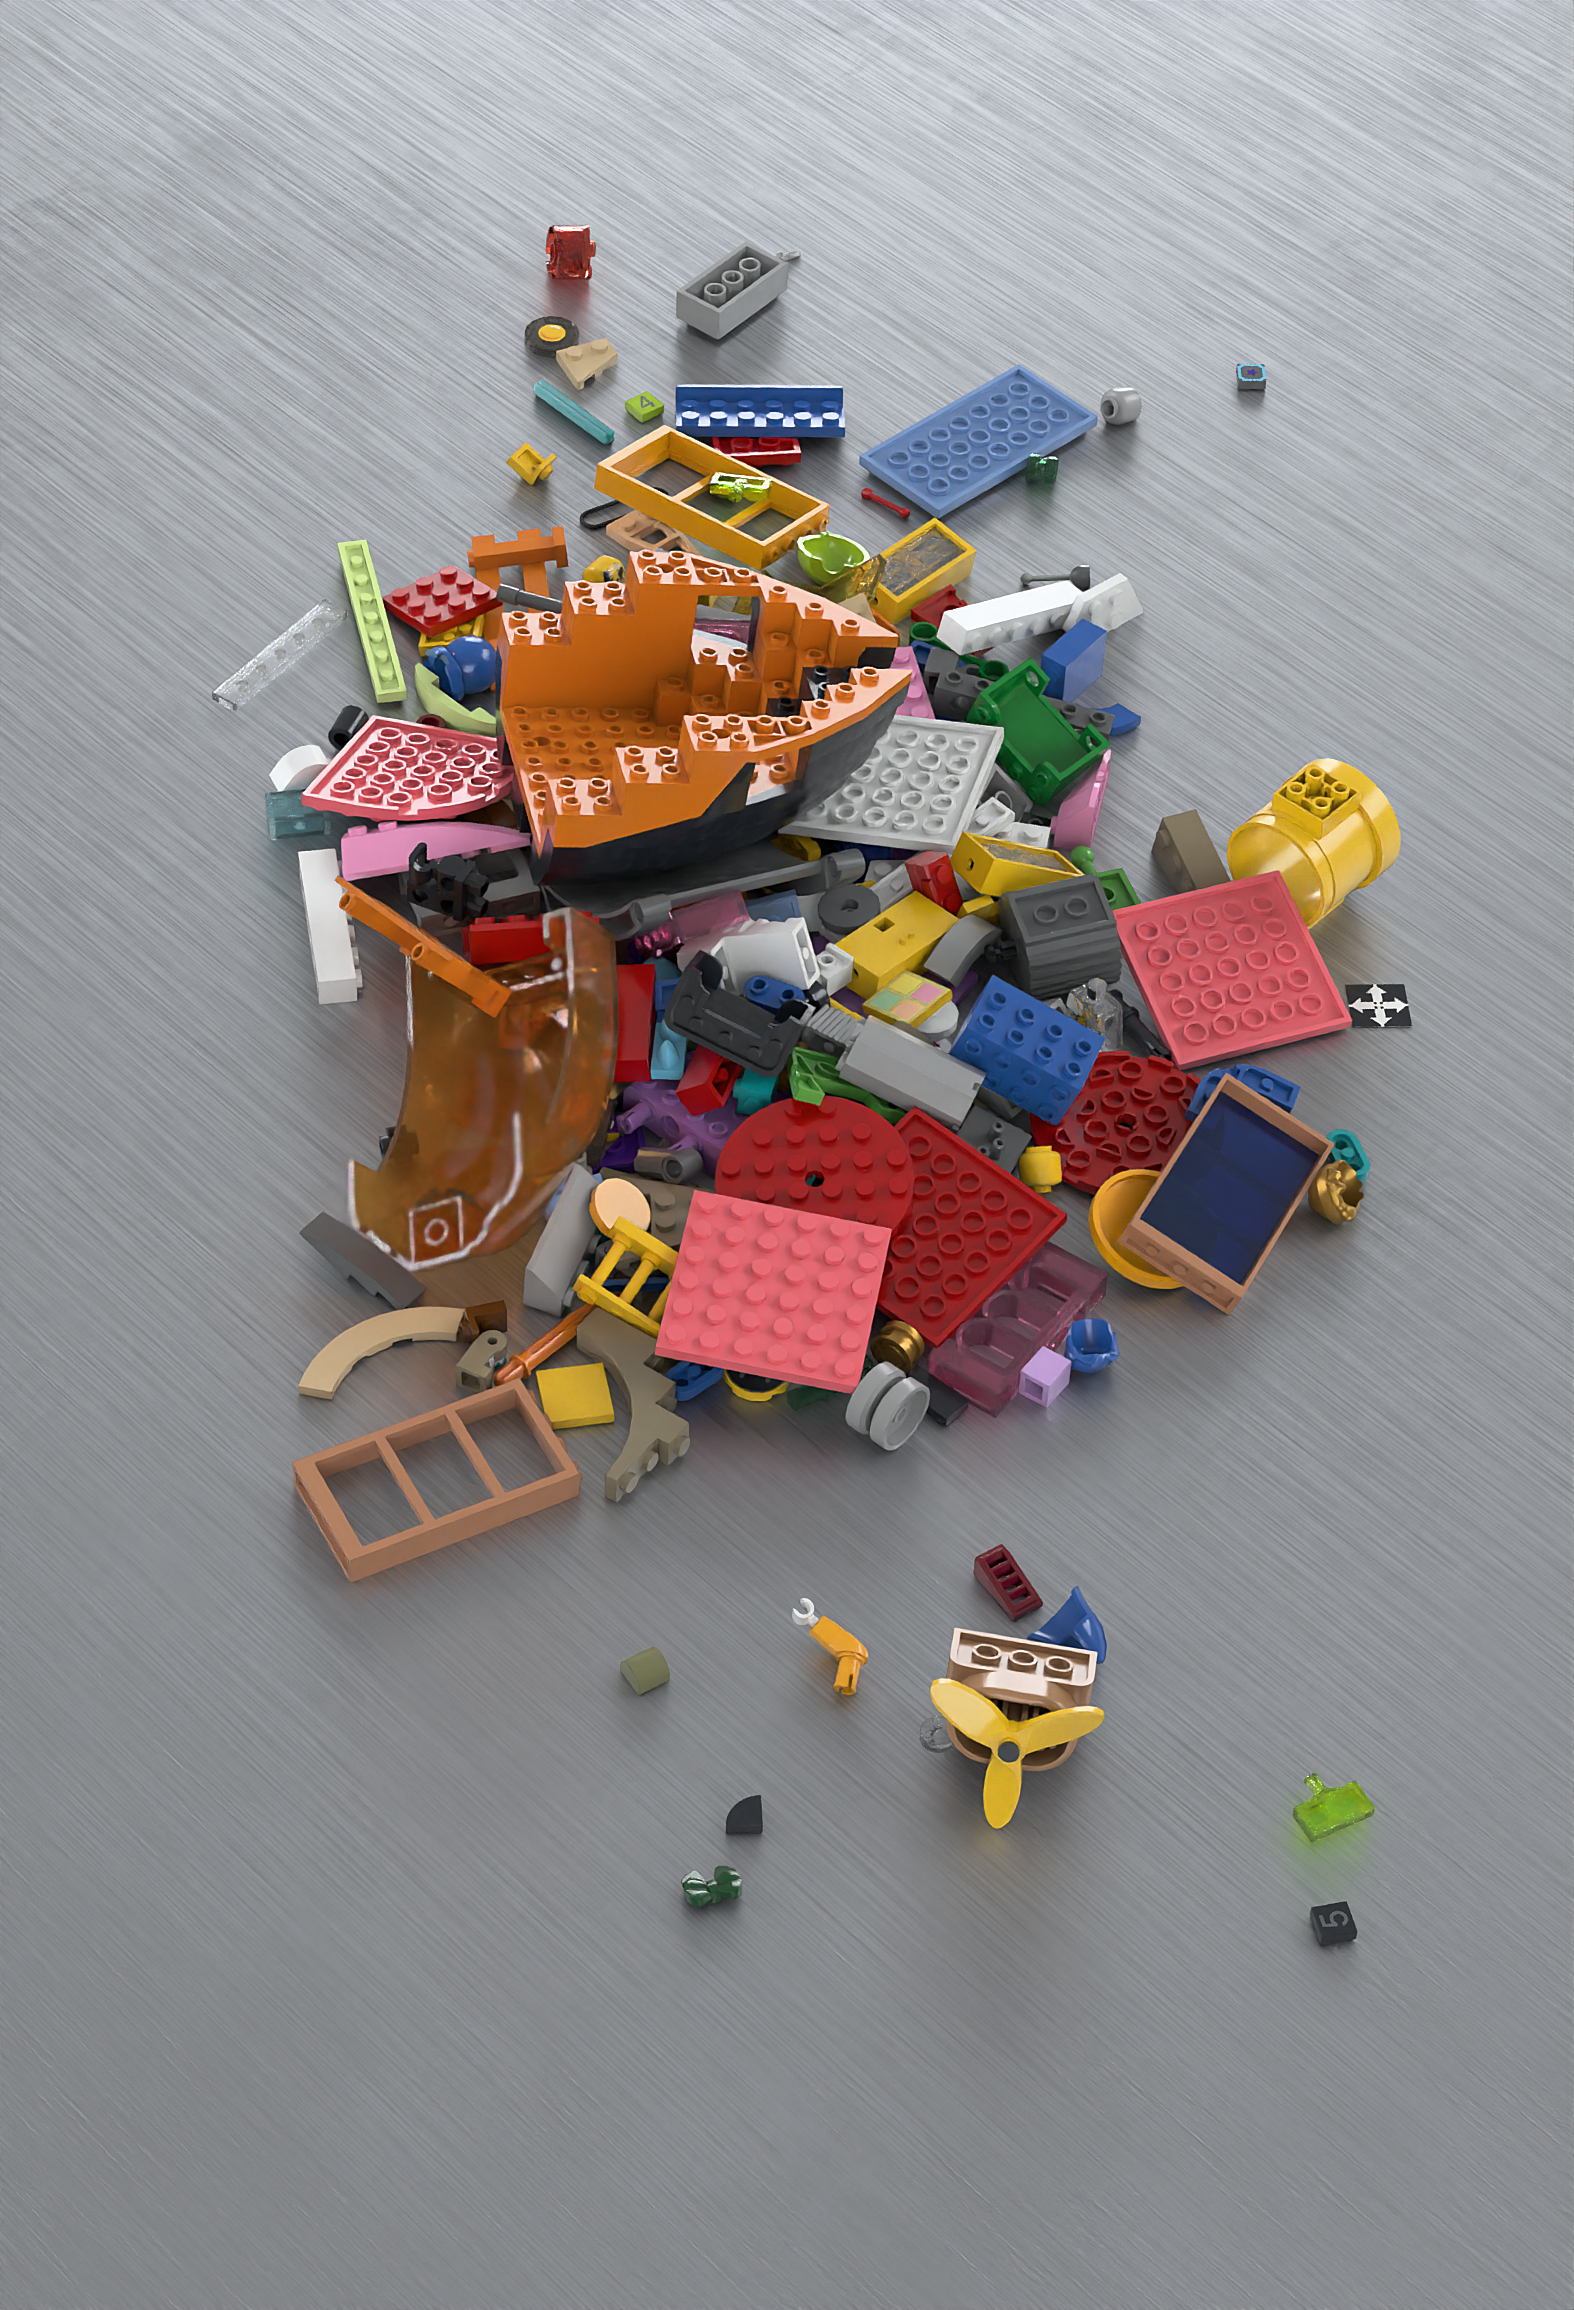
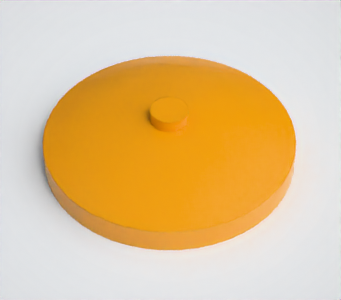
M1145 1169L1120 1172L1105 1181L1090 1204L1088 1214L1089 1230L1097 1250L1113 1269L1133 1282L1158 1289H1172L1184 1286L1117 1242L1161 1174L1157 1171ZM1171 1176L1167 1178L1164 1183L1165 1185L1209 1213L1201 1199L1190 1188ZM1157 1194L1141 1220L1209 1264L1216 1249V1232Z

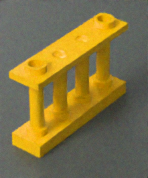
M619 1215L607 1235L612 1239V1247L592 1277L589 1279L585 1275L580 1274L572 1289L577 1292L578 1297L584 1302L591 1305L595 1303L613 1316L657 1340L661 1326L659 1322L664 1314L678 1252ZM630 1250L640 1257L642 1263L618 1298L603 1288L602 1285L624 1251ZM659 1269L669 1276L670 1281L646 1316L630 1304L652 1270Z

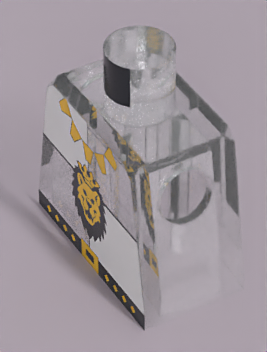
M1094 978L1088 983L1072 990L1069 993L1066 1008L1074 1021L1106 1038L1099 1052L1114 1051L1122 1047V1006L1107 991V983L1102 979Z

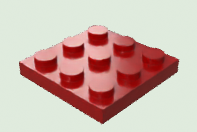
M454 565L443 567L437 573L428 577H421L416 582L403 588H396L390 594L382 597L385 610L429 638L503 605V602L496 599L497 592Z

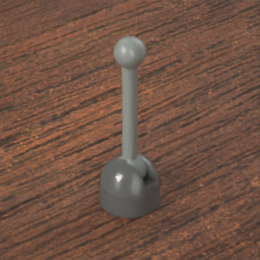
M1079 565L1072 570L1071 574L1031 576L1028 573H1024L1020 580L1025 585L1033 581L1071 580L1076 587L1090 588V565Z

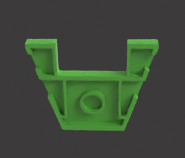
M795 1047L786 1063L791 1090L795 1100L820 1105L825 1093H829L834 1097L862 1101L868 1108L881 1115L890 1123L897 1124L906 1115L900 1107L892 1109L887 1105L888 1101L840 1078V1071L835 1069L840 1059L838 1057Z

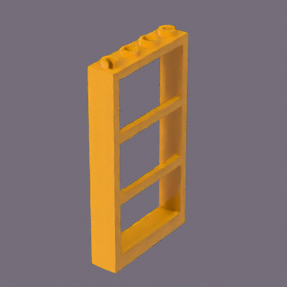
M666 425L597 464L595 490L759 571L796 549L800 536L803 538L808 535H818L820 532H824L829 524V504ZM668 458L706 476L674 497H670L634 479ZM716 475L734 477L738 481L737 492L757 501L724 523L685 504L708 490L710 479ZM769 508L796 520L764 541L757 540L737 530L738 527Z

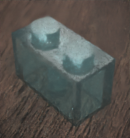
M306 789L264 793L270 840L331 834L330 811H317L313 807L303 806L301 794Z

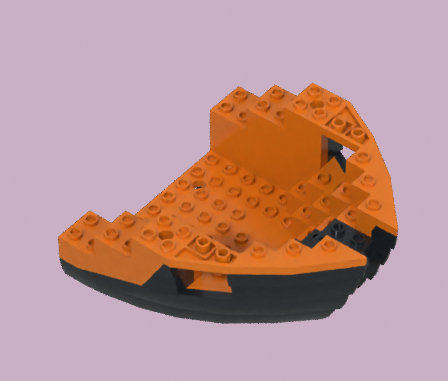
M650 550L629 552L625 584L615 581H608L606 583H590L583 580L565 582L561 614L549 611L542 613H525L522 611L501 613L495 663L497 751L501 765L514 766L511 803L519 832L533 834L529 870L534 886L590 885L639 879L677 871L727 854L737 848L753 844L802 817L839 790L850 775L863 766L871 755L877 740L886 733L891 725L897 708L904 703L911 681L912 670L890 669L897 648L898 635L818 595L746 568L732 566L681 551H671L670 553H659ZM698 596L752 597L748 645L737 640L694 629Z

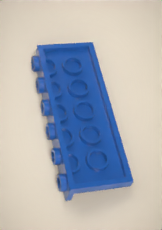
M676 385V431L687 436L845 437L842 386Z

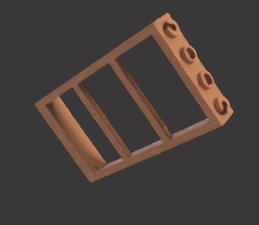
M520 1378L292 1462L294 1486L350 1583L578 1497L579 1481L583 1479L582 1473L577 1471L580 1467L577 1461H571L567 1455L568 1452L564 1440L560 1436L556 1437L552 1431L553 1428L549 1416L546 1413L540 1412L533 1391L527 1390ZM516 1407L556 1471V1474L505 1493L465 1426ZM452 1431L493 1498L434 1519L395 1452ZM382 1457L421 1525L362 1546L323 1478Z

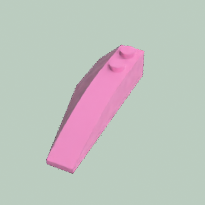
M396 820L379 823V828L367 830L365 825L349 828L348 833H345L341 838L343 878L346 881L409 871V855L421 842L427 844V863H430L432 859L437 860L439 863L443 858L455 854L462 859L480 855L482 853L481 849L487 848L488 853H495L528 846L533 841V834L520 833L519 830L470 822L432 821L397 825Z

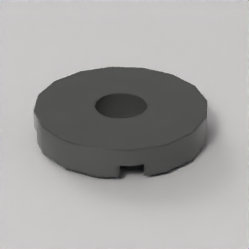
M854 884L827 891L820 898L817 905L818 916L825 929L841 935L851 934L881 914L878 896L871 889ZM848 908L855 909V910L852 911V912H844V911H843V910L848 909Z

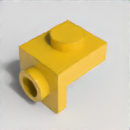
M526 442L510 456L506 463L532 486L539 478L544 481L553 472L554 468L551 465L557 456L552 453L544 459Z

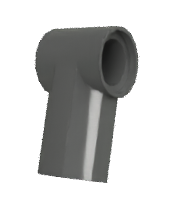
M642 1147L638 1149V1154L634 1159V1168L642 1177L664 1179L670 1184H678L699 1175L703 1169V1160L700 1153L693 1148L670 1150Z

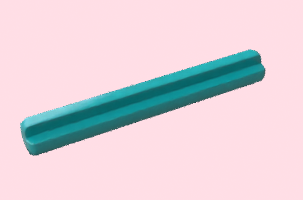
M541 380L539 383H535L534 393L604 445H608L615 440L614 430L548 382Z

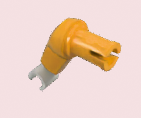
M800 1599L801 1607L807 1610L808 1614H800L793 1608V1621L798 1625H810L811 1628L808 1633L839 1661L833 1690L838 1693L840 1687H842V1695H854L856 1693L860 1667L868 1662L867 1649L854 1635L824 1615L819 1619L814 1616V1605L809 1599Z

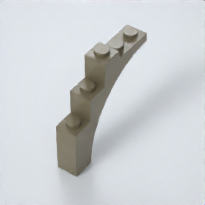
M596 1307L577 1326V1350L596 1363H603L605 1372L613 1379L623 1395L630 1414L629 1436L620 1456L605 1474V1497L617 1503L625 1493H630L635 1488L638 1479L646 1471L650 1472L658 1460L669 1466L677 1456L681 1457L685 1454L690 1445L689 1422L672 1413L677 1404L676 1382L659 1373L663 1367L664 1359L662 1356L655 1355L657 1340L603 1309Z

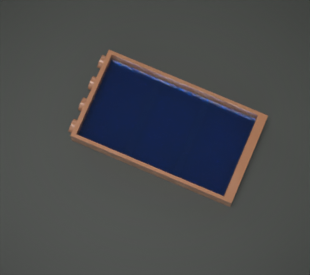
M1225 1073L1117 1242L1230 1315L1244 1296L1335 1144L1241 1081Z

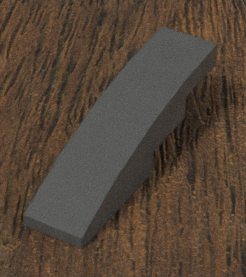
M325 1212L320 1213L299 1233L346 1279L352 1275L373 1296L380 1293L397 1310L410 1307L427 1289L402 1265L378 1246Z

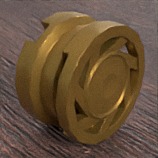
M892 1320L888 1321L880 1331V1335L874 1338L870 1349L873 1357L879 1364L887 1361L906 1373L913 1366V1361H916L924 1352L925 1345L922 1337L913 1327L902 1321Z

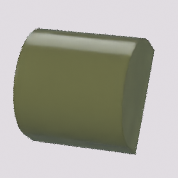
M654 1646L622 1661L620 1664V1671L638 1695L670 1681L667 1662L659 1649Z

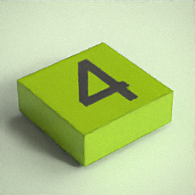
M645 391L626 400L625 409L643 423L664 413V404L651 393Z

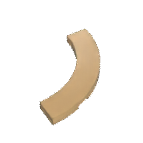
M432 1306L415 1307L388 1312L360 1322L338 1335L316 1355L298 1385L299 1394L332 1400L339 1384L352 1370V1366L364 1356L368 1358L381 1350L391 1347L393 1342L410 1338L413 1341L448 1340L457 1342L460 1333V1323L465 1318V1309Z

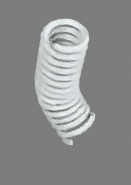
M793 250L787 253L778 252L777 257L783 261L801 257V250Z

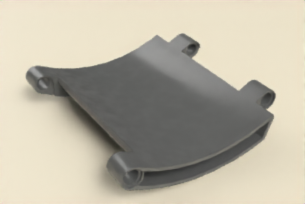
M764 837L753 844L737 848L727 854L673 872L599 884L541 886L549 913H559V919L572 918V912L591 911V917H599V941L613 942L645 935L660 929L669 919V910L688 904L761 887L776 893L795 889L797 896H809L849 885L860 878L865 872V860L860 850L854 848L828 854L817 861H804L787 854Z

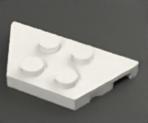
M1119 573L1076 596L1071 612L1066 618L1062 629L1067 633L1083 618L1108 632L1142 614L1143 608L1128 578Z

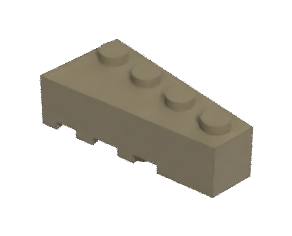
M1196 809L1162 818L1151 852L1178 894L1231 882Z

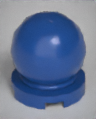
M474 635L463 636L449 643L446 648L437 646L425 651L428 660L423 662V666L439 677V690L456 702L463 699L464 693L470 695L483 692L495 682L496 651L482 637Z

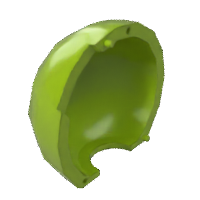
M829 531L826 533L820 532V535H808L803 538L800 536L797 541V558L803 572L813 582L824 587L839 588L852 584L856 569L870 560L868 551L860 544L849 538L829 533Z

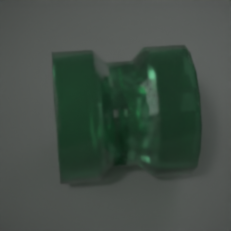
M1030 453L1026 481L1035 482L1043 480L1045 484L1054 485L1058 472L1059 457L1049 456L1048 458H1042L1040 454Z

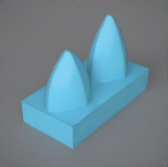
M664 1019L662 1023H656L651 1062V1079L681 1080L685 1072L688 1039L670 1030L665 1024Z

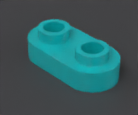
M1336 1129L1328 1133L1326 1138L1335 1144L1328 1155L1331 1164L1337 1160H1345L1355 1170L1357 1180L1362 1183L1365 1182L1369 1176L1370 1161L1357 1136L1345 1129Z

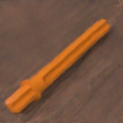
M622 1292L611 1293L619 1298ZM585 1302L519 1355L513 1354L509 1358V1363L494 1374L493 1382L495 1386L518 1378L527 1379L531 1375V1370L577 1335V1326L599 1306L595 1303L591 1305Z

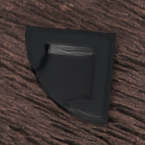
M761 1795L747 1797L735 1804L727 1816L726 1833H762Z

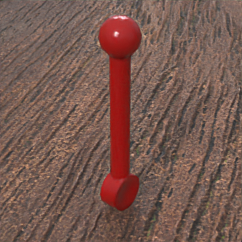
M865 488L861 492L863 499H872L898 512L902 518H908L910 515V510L907 507L901 508L873 494V491L869 488Z

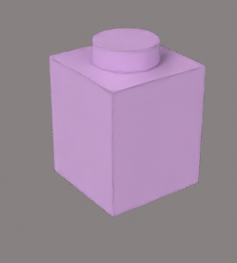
M1042 1346L1021 1370L1018 1393L1047 1408L1069 1384L1071 1361L1062 1354Z

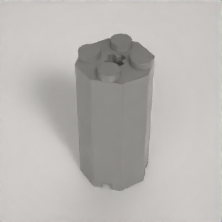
M869 1015L867 1019L861 1017L849 1039L854 1042L853 1047L847 1045L835 1067L836 1070L840 1071L839 1077L908 1112L916 1106L956 1135L986 1076V1072L872 1015Z

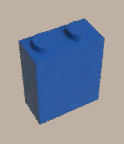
M1082 618L1048 648L1041 656L1040 668L1050 678V681L1042 695L1072 703L1097 681L1103 672L1107 630Z

